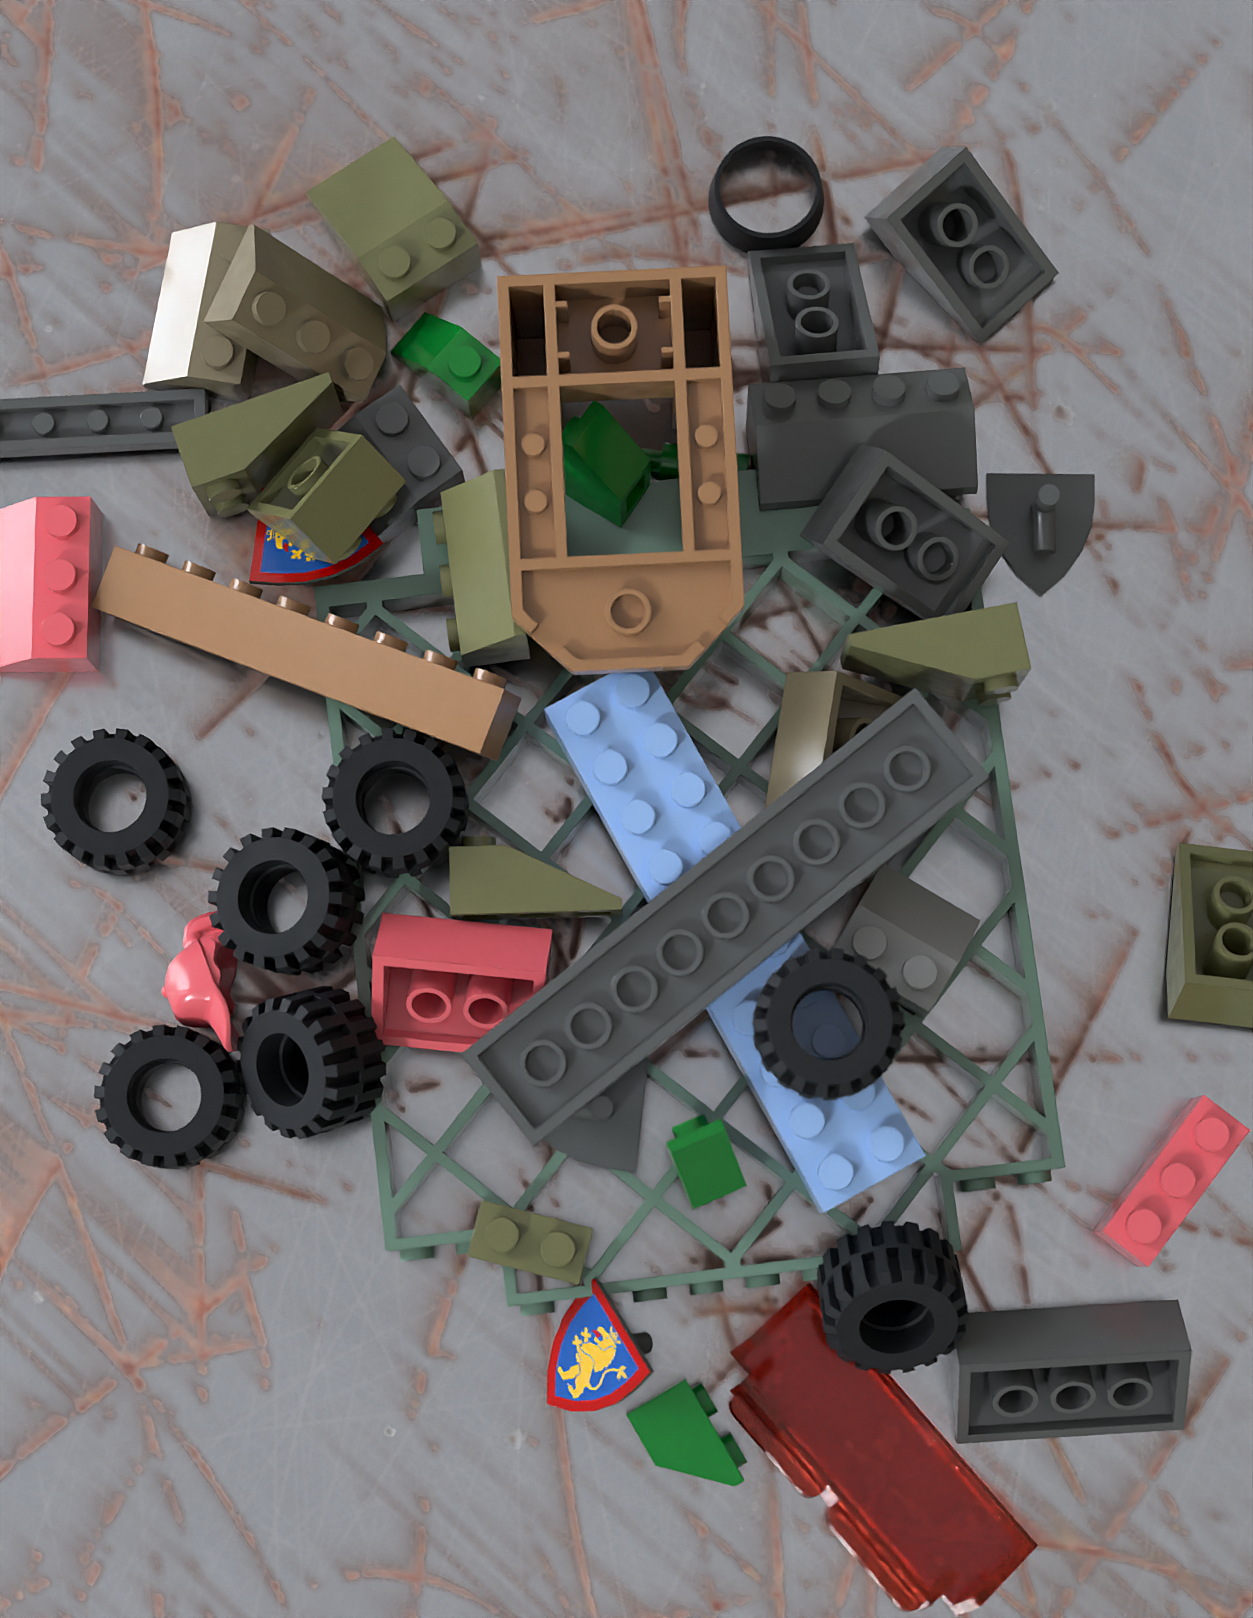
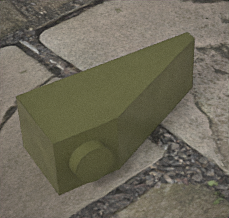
M495 837L462 838V846L449 847L450 915L453 920L484 921L623 916L622 898L512 847L496 845Z

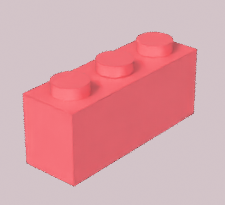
M1201 1095L1191 1098L1091 1232L1136 1267H1149L1249 1133L1250 1129L1207 1096Z

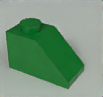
M427 312L423 313L390 351L392 356L470 420L477 416L502 387L500 358L464 328Z

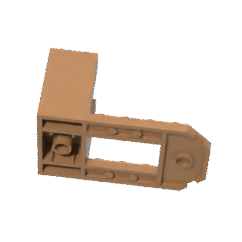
M727 266L497 276L512 619L573 675L689 670L744 610ZM671 398L672 429H677L683 551L568 557L562 433L564 430L563 403L589 402L593 400Z

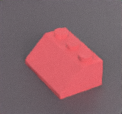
M91 496L34 497L0 509V672H99L101 611L91 606L102 580L103 513Z
M382 913L372 955L371 1016L377 1025L375 1033L378 1040L382 1039L383 1045L463 1053L549 983L553 929Z

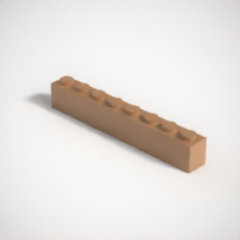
M138 543L135 553L114 546L93 600L92 608L498 761L522 699L505 690L508 681L506 678L480 668L475 669L473 677L455 671L458 661L426 649L423 659L405 653L408 643L379 631L376 632L374 640L367 639L356 634L360 625L328 613L325 622L310 618L308 615L311 607L281 595L276 605L260 599L263 589L232 578L229 587L213 582L216 572L186 560L181 570L166 564L169 558L168 554Z

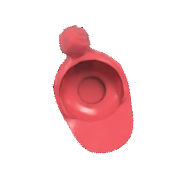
M214 911L202 914L192 919L186 925L183 938L184 949L170 963L166 972L165 986H163L161 993L165 998H168L174 1017L179 1023L193 1028H212L227 1052L232 1053L238 1050L237 1043L238 1037H240L237 1028L230 1020V1016L235 1012V1003L231 998L230 992L236 975L237 958L233 956L235 950L225 948L218 939L224 930L212 927L209 915L217 912Z

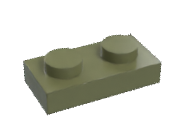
M481 1200L467 1256L579 1285L594 1228Z

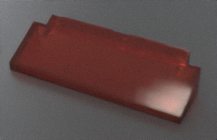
M810 1282L803 1286L729 1352L748 1374L730 1390L733 1394L729 1403L731 1414L800 1495L805 1498H814L819 1495L830 1507L826 1513V1523L830 1530L901 1611L923 1610L932 1606L939 1597L956 1616L979 1608L1038 1546L890 1374H878V1370L875 1368H871L868 1371L855 1368L854 1361L845 1363L837 1357L836 1349H830L823 1329L819 1294Z

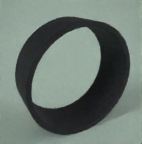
M760 136L741 142L723 158L710 185L708 207L712 222L719 234L730 245L742 252L795 248L804 244L820 224L824 211V192L818 168L811 156L802 147L784 138ZM776 151L787 154L799 161L810 172L816 183L815 199L807 215L793 227L775 233L756 232L737 223L725 209L720 195L721 174L734 160L751 152Z

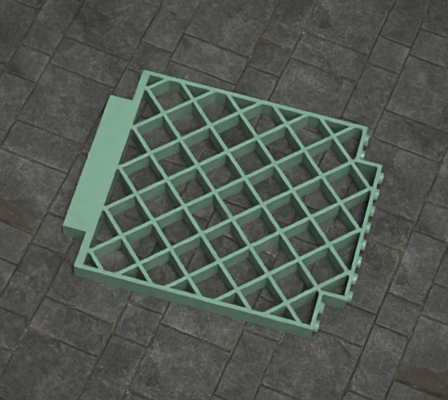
M755 469L737 471L743 570L767 568L744 596V610L692 667L684 671L666 694L675 710L721 652L783 698L786 674L735 636L779 579L843 626L808 672L827 671L842 653L848 634L882 628L869 617L886 597L885 594L873 588L856 609L797 564L831 559L799 536L819 506L760 511ZM679 478L651 482L647 491L622 527L587 509L565 493L568 557L683 551ZM442 507L416 510L424 574L314 587L317 619L325 622L328 613L341 618L360 616L355 622L360 625L356 633L359 636L371 639L381 627L393 637L407 642V648L422 659L426 649L445 655L390 613L455 605L454 597L443 598L439 565L449 564L447 544L437 545L432 512L443 510ZM981 588L964 612L984 608ZM461 651L454 652L450 658L458 661L455 671L473 677L466 671L468 667H464ZM564 668L526 716L518 711L516 712L511 725L514 731L505 741L498 761L491 759L466 790L469 801L466 816L467 819L469 816L509 847L568 873L556 864L555 861L596 811L588 795L584 797L542 852L480 805L481 801L529 742L578 779L559 743L541 729V726L546 721L544 709L563 699L582 676L573 675ZM610 673L597 675L602 678ZM918 690L926 700L930 693ZM933 694L982 731L986 760L981 766L990 776L989 787L996 834L962 809L975 793L974 791L936 823L899 873L909 878L950 825L1001 864L1005 895L972 936L961 960L934 1006L967 963L971 961L1020 999L1024 1031L989 1075L924 1025L922 1022L927 1015L924 1018L915 1013L911 1015L898 1005L900 1012H904V1025L901 1027L900 1035L903 1039L900 1049L896 1052L894 1058L912 1037L979 1090L932 1152L928 1153L922 1148L926 1156L915 1162L920 1166L875 1227L882 1226L881 1221H894L895 1224L929 1178L933 1176L935 1177L943 1239H947L950 1242L954 1251H962L953 1182L961 1181L962 1192L996 1188L995 1177L1017 1174L1018 1185L1052 1181L1051 1170L1066 1168L999 706L998 704L979 706L977 699L959 701ZM326 697L333 765L337 766L342 760L339 753L348 745L346 720L362 733H370L372 738L381 736L382 728L357 708ZM781 706L739 759L676 712L698 752L726 773V776L718 785L725 800L735 787L740 784L766 803L769 782L752 770L751 767L777 735ZM397 723L393 727L396 734H405L406 729L412 730ZM348 858L345 863L355 866L360 875V878L354 881L353 884L364 888L362 866ZM429 866L422 869L423 874ZM878 870L866 879L869 884H871ZM409 873L399 874V878H394L395 880L368 914L366 913L365 901L357 902L356 910L365 914L362 925L353 923L351 933L357 936L353 943L358 1000L365 1006L364 1014L367 1018L372 1015L370 940L379 930L382 913L392 914L409 891H411L442 917L452 919L450 905L419 881L423 874L411 877ZM639 887L623 905V916L600 917L608 923V926L589 950L643 906L646 900ZM1007 911L1016 971L982 946L983 942ZM487 920L485 923L505 925L508 920ZM804 931L800 932L810 950L818 948L819 951H828ZM387 1045L385 1051L381 1052L382 1061L386 1063V1074L408 1047ZM1027 1050L1036 1110L1002 1085V1082ZM649 1060L647 1067V1077L695 1115L705 1114L708 1123L721 1119L730 1142L783 1183L731 1252L662 1198L678 1177L674 1165L669 1168L653 1190L629 1171L607 1169L645 1199V1201L594 1267L590 1269L584 1264L581 1277L584 1279L585 1285L520 1293L517 1269L502 1265L507 1307L520 1305L521 1316L555 1312L554 1301L592 1296L591 1281L593 1278H597L601 1282L600 1276L654 1207L723 1261L724 1268L601 1283L609 1297L610 1294L633 1291L634 1302L668 1298L666 1287L689 1284L690 1295L724 1291L723 1280L744 1277L747 1288L780 1284L779 1273L802 1270L803 1281L817 1280L818 1266L824 1264L823 1255L741 1266L740 1259L793 1191L817 1209L795 1168L792 1172L723 1119L748 1086L743 1074L713 1111ZM382 1076L380 1081L384 1085L382 1096L375 1099L376 1107L371 1112L385 1252L399 1251L400 1262L434 1258L433 1246L456 1244L457 1255L467 1254L474 1229L402 1238L399 1215L439 1164L485 1201L512 1207L447 1155L493 1095L483 1083L434 1145L388 1108L385 1076ZM990 1098L1040 1136L1043 1159L950 1170L941 1163ZM390 1125L427 1154L398 1192L396 1189ZM557 1150L512 1208L527 1211L569 1156ZM837 1207L822 1213L851 1236L857 1234V1228L861 1227Z

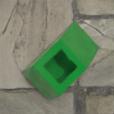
M593 400L582 416L574 415L569 420L562 433L565 493L587 509L622 527L651 484V459L602 404Z
M702 1114L672 1127L675 1139L666 1142L665 1147L692 1210L747 1186L721 1119L708 1123L705 1114Z
M683 1377L626 1411V1416L655 1466L734 1487L745 1481L738 1468L748 1462L730 1432L721 1438L709 1417L716 1414L718 1410L701 1382L691 1387L686 1377Z

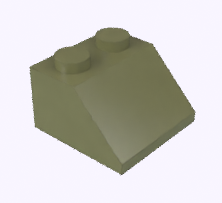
M316 428L249 505L247 510L311 558L336 564L338 561L344 560L353 554L362 541L360 535L374 519L384 516L394 506L397 500L396 493L406 480L363 435Z

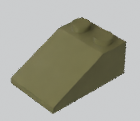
M395 136L305 192L309 201L392 322H395L482 266L476 239L449 200Z
M327 372L171 426L191 487L208 516L218 513L219 517H229L239 514L249 507V502L255 500L262 492V488L268 485L316 428L329 430L344 413L330 374Z
M1017 602L848 634L840 656L841 667L844 670L959 701L977 699L979 706H989L1010 700L1012 698L1010 692L1017 691L1032 669Z
M1178 843L1175 856L1166 967L1168 1018L1253 1028V851Z

